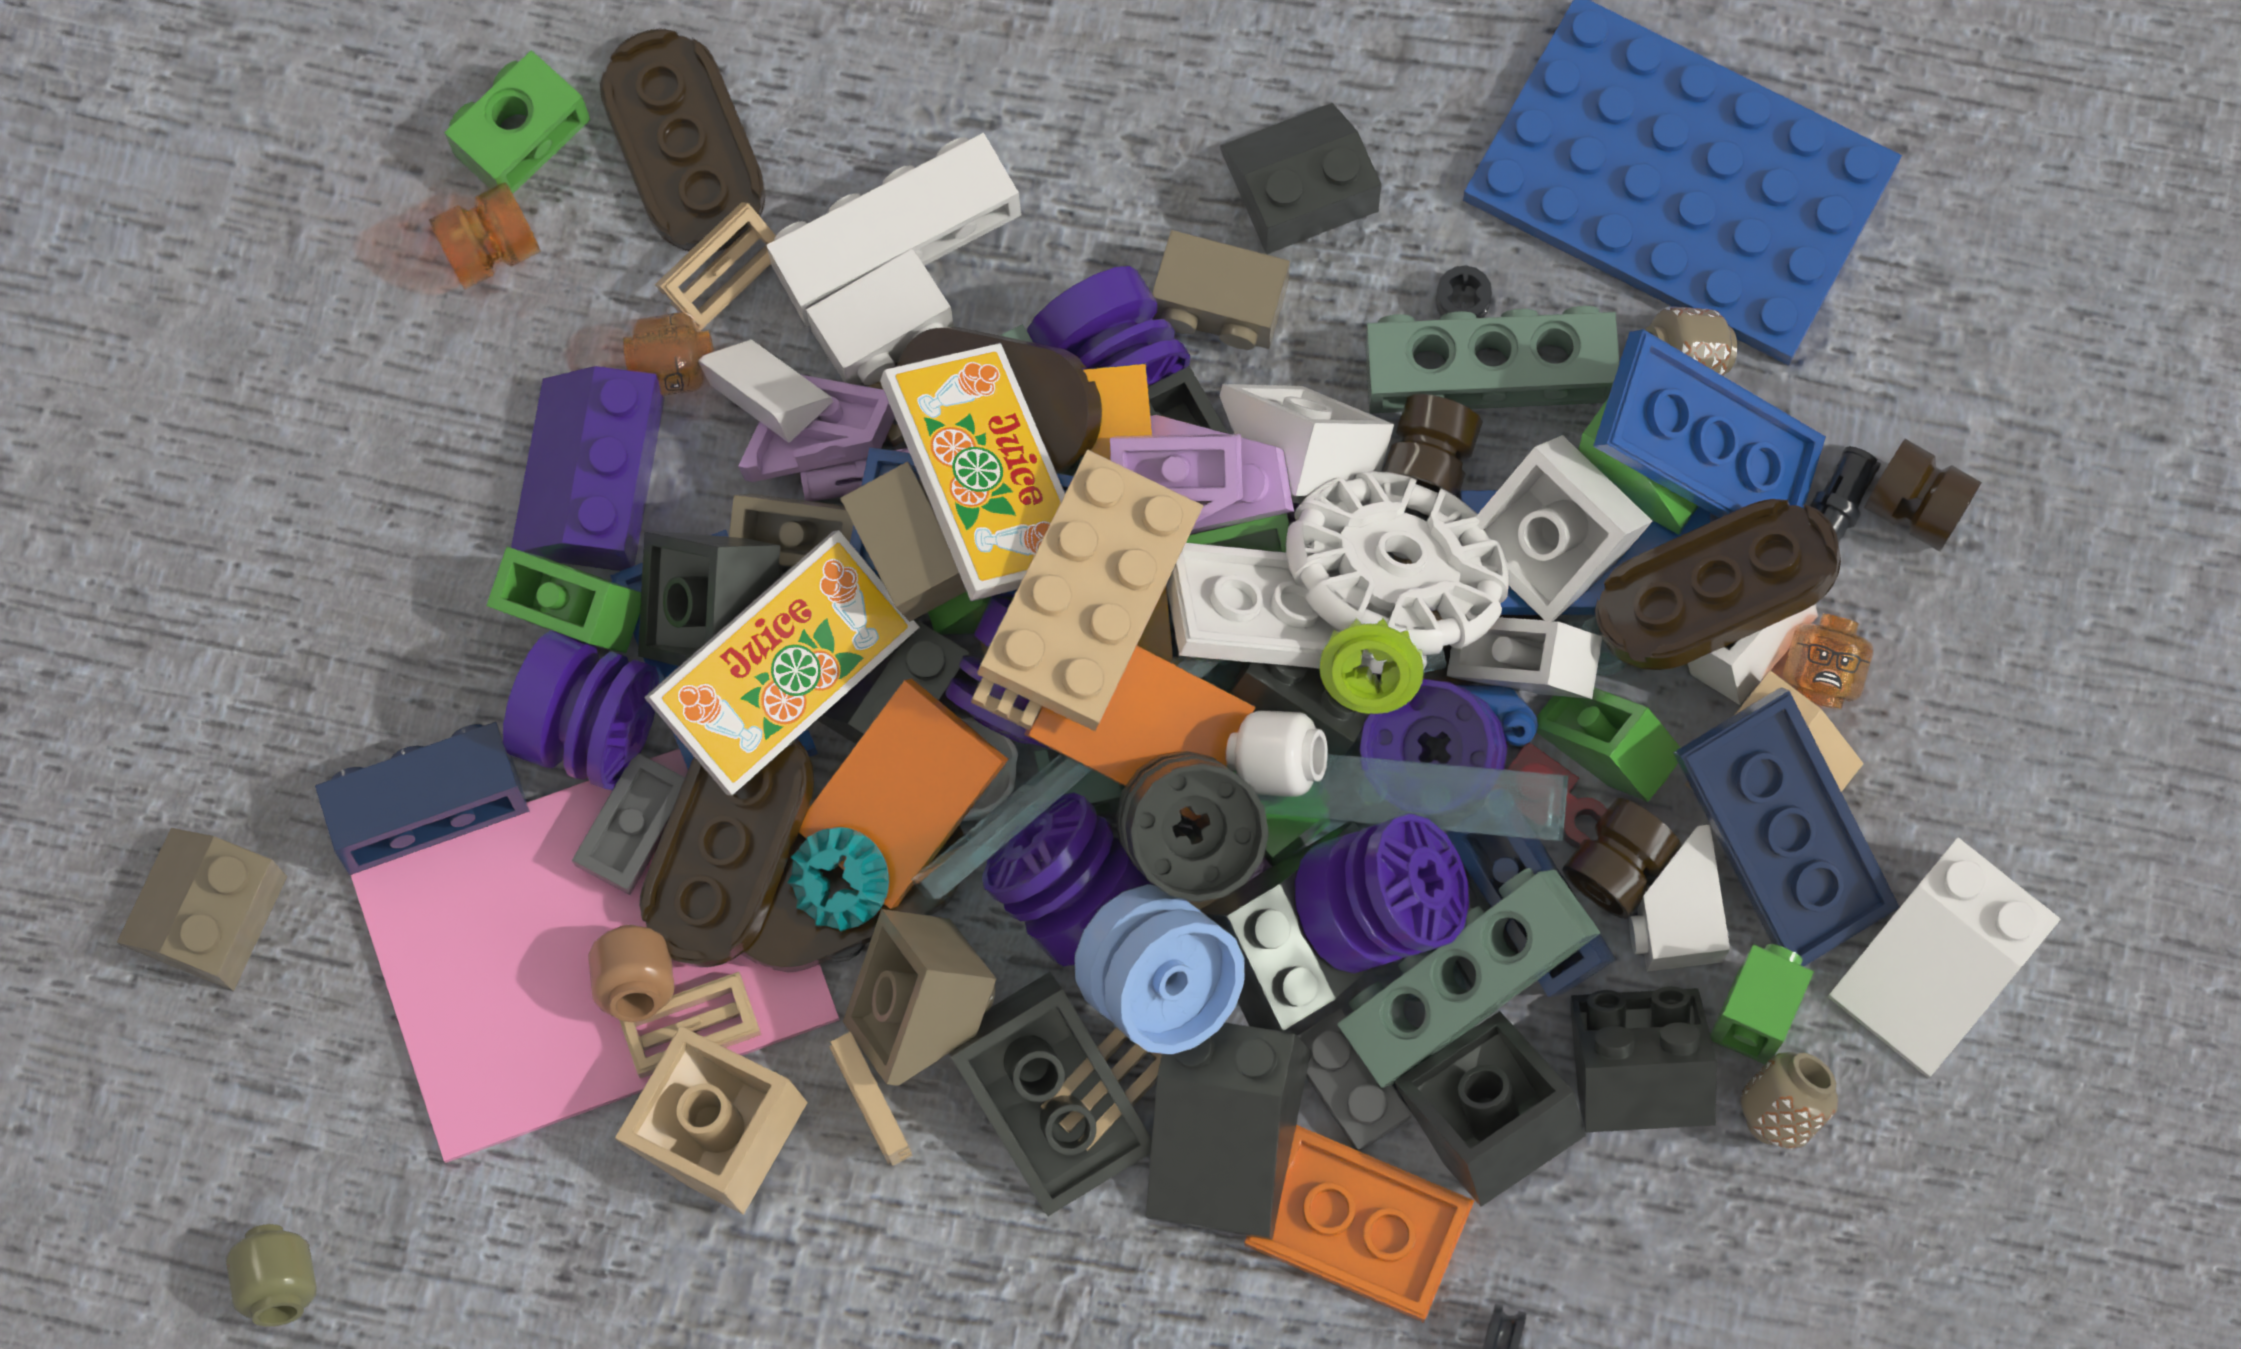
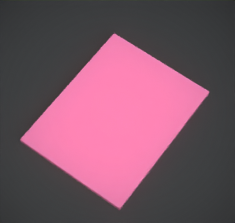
M679 748L650 758L660 765L686 777L688 769ZM586 781L527 802L530 812L351 875L445 1163L641 1093L651 1077L649 1075L640 1079L619 1019L601 1011L594 1002L588 954L593 943L607 931L623 925L647 927L646 922L642 921L639 904L641 889L653 857L630 895L583 871L572 862L573 857L613 790L604 789L590 784V781ZM742 954L727 963L707 968L688 966L672 959L675 987L673 995L740 972L762 1034L727 1047V1049L741 1056L840 1021L820 964L798 972H783L773 970L772 967L763 966L758 962L756 964ZM732 992L637 1026L636 1029L638 1035L641 1036L736 1001ZM741 1016L695 1033L705 1037L741 1024L743 1021ZM671 1041L644 1050L645 1056L649 1057L666 1051Z

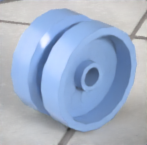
M1145 885L1124 891L1105 904L1084 929L1075 954V981L1085 1001L1104 1017L1112 1021L1114 1026L1148 1052L1172 1055L1195 1048L1216 1033L1233 1012L1244 985V957L1236 939L1189 901L1170 896L1157 886Z

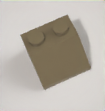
M171 828L117 943L234 991L288 876L270 858L215 836Z
M882 909L843 1023L849 1032L851 1031L854 1039L887 1085L899 1086L977 1035L983 1015L991 1008L994 1001L996 977L950 918Z

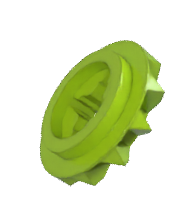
M1356 618L1350 627L1340 632L1334 630L1329 642L1321 653L1320 676L1326 690L1337 702L1357 712L1381 714L1394 711L1407 704L1416 695L1423 680L1422 649H1417L1413 644L1408 629L1399 632L1389 627L1384 618L1376 624H1362ZM1364 649L1372 653L1376 661L1387 660L1383 663L1380 683L1376 674H1372L1368 666L1358 667L1362 663Z

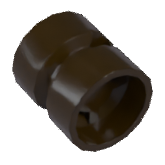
M1414 394L1407 397L1396 430V434L1402 442L1391 445L1382 472L1397 473L1417 479V485L1439 493L1441 488L1458 498L1466 475L1462 470L1463 463L1461 460L1472 457L1483 423L1482 419L1470 408L1443 397L1428 394Z
M1905 438L1880 477L1864 508L1893 525L1905 520L1910 523V535L1941 552L1982 482L1953 465L1943 470L1937 468L1936 456Z
M1616 798L1594 827L1598 839H1584L1565 863L1562 871L1570 883L1597 906L1614 916L1628 919L1648 891L1646 877H1659L1682 847V844L1672 830L1648 810L1625 798Z

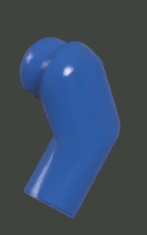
M1457 685L1467 689L1488 703L1502 723L1506 742L1514 746H1523L1531 742L1538 728L1537 717L1513 688L1492 685Z

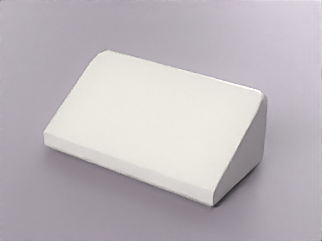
M753 340L706 354L698 360L710 386L788 443L833 403L831 396Z

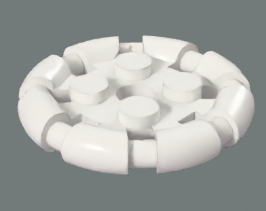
M1361 472L1355 476L1354 480L1346 481L1339 477L1315 489L1305 497L1295 510L1294 517L1296 521L1291 523L1287 532L1286 557L1295 583L1305 585L1308 590L1306 601L1327 623L1338 631H1342L1350 627L1356 618L1362 624H1376L1384 618L1389 627L1399 632L1408 629L1413 644L1417 649H1422V656L1439 654L1443 646L1449 644L1455 649L1463 648L1481 638L1495 624L1502 611L1500 603L1508 595V566L1499 542L1490 540L1485 530H1481L1476 526L1480 522L1475 518L1478 514L1466 503L1444 489L1440 488L1439 493L1417 485V479L1390 472ZM1406 507L1429 516L1427 521L1404 513ZM1387 552H1392L1397 557L1403 559H1410L1412 564L1397 562ZM1338 569L1339 576L1329 577L1328 571ZM1437 610L1443 620L1437 621L1431 611Z

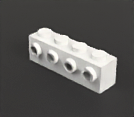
M984 133L970 140L965 137L958 138L943 146L938 151L936 157L916 168L908 165L893 171L884 179L883 185L862 196L854 193L839 199L830 207L829 213L808 224L800 221L785 227L775 236L774 241L766 246L773 270L803 323L808 327L810 323L806 309L913 248L925 266L1021 216L1019 192Z

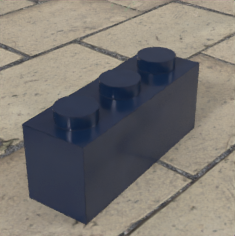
M497 722L487 725L473 724L465 726L445 740L425 747L416 745L397 751L391 759L365 768L350 767L337 772L331 780L315 785L334 851L349 875L530 812L512 755L506 752L503 745V734Z
M1497 798L1446 832V835L1460 855L1462 863L1491 908L1504 899L1498 889L1511 878L1528 868L1535 875L1538 872L1556 870L1573 893L1514 799ZM1510 918L1504 928L1519 952H1522L1527 943L1526 929L1520 921ZM1599 934L1538 979V982L1548 997L1562 995L1617 959L1601 934Z

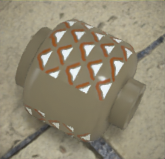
M1670 306L1660 311L1650 326L1645 329L1647 332L1722 376L1730 372L1734 366L1738 348L1737 338L1734 330L1728 326L1727 321L1718 311Z
M1784 1052L1774 1055L1742 1090L1741 1106L1748 1129L1758 1140L1765 1144L1786 1149L1805 1146L1834 1116L1838 1109L1836 1080L1829 1067L1820 1059L1807 1053Z

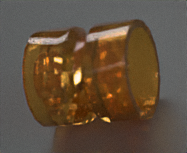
M506 182L475 196L474 208L470 210L457 205L428 220L464 290L494 276L496 264L500 262L512 267L541 252L531 228Z

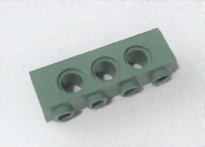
M1593 306L1571 307L1563 311L1562 314L1538 315V312L1532 309H1513L1504 312L1501 317L1476 318V315L1471 312L1459 311L1444 314L1439 320L1415 321L1412 316L1395 314L1380 318L1378 323H1367L1365 353L1369 414L1403 412L1407 397L1414 394L1443 397L1470 409L1605 403L1610 395L1619 366L1616 312H1600L1598 308ZM1554 345L1562 348L1569 358L1562 363H1549L1543 360L1537 351L1544 346ZM1485 348H1494L1501 351L1507 358V361L1499 366H1487L1481 363L1475 354ZM1423 351H1433L1441 355L1446 363L1437 369H1426L1419 366L1415 362L1414 357Z
M1530 868L1520 872L1498 889L1504 899L1484 913L1480 906H1477L1468 911L1464 929L1452 943L1441 946L1435 951L1431 949L1406 957L1398 965L1403 973L1402 976L1386 988L1378 981L1361 991L1348 1002L1354 1012L1337 1025L1381 1088L1395 1084L1398 1078L1466 1034L1601 933L1556 870L1538 872L1536 875ZM1510 918L1520 921L1527 932V943L1520 953L1512 951L1504 941L1503 930ZM1460 956L1469 959L1476 969V982L1470 991L1460 987L1454 978V964ZM1409 994L1419 997L1426 1009V1018L1420 1028L1410 1024L1404 1014V1002Z

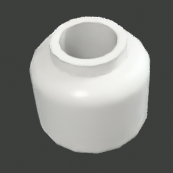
M1281 711L1253 712L1246 716L1239 732H1233L1230 735L1226 749L1227 764L1231 771H1237V775L1252 786L1257 795L1300 796L1309 791L1314 781H1320L1324 776L1327 765L1326 737L1321 729L1315 728L1313 721L1304 713Z

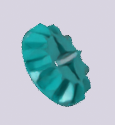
M845 827L823 829L806 837L807 840L791 856L794 862L792 874L787 882L794 889L797 898L796 908L805 911L815 920V926H828L838 928L840 931L869 921L882 907L889 887L887 864L879 848L864 834ZM845 860L843 867H845L843 878L851 883L850 887L854 888V890L844 888L828 899L830 895L828 891L830 880L823 876V872L819 869L831 870L836 868L841 861Z

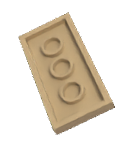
M1087 449L979 667L977 675L1096 731L1204 505Z

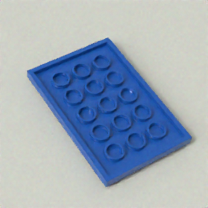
M1573 0L1464 190L1463 201L1670 306L1718 311L1725 318L1728 326L1734 330L1737 340L1789 366L1899 165L1902 155L1591 0Z

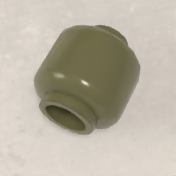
M264 1224L250 1229L246 1232L245 1238L236 1243L226 1256L234 1309L243 1316L251 1318L252 1322L256 1325L275 1327L293 1322L302 1316L304 1308L309 1306L316 1296V1281L308 1241L297 1233L284 1231L280 1225Z

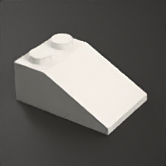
M1958 837L1831 991L1828 998L1929 1079L2061 919Z

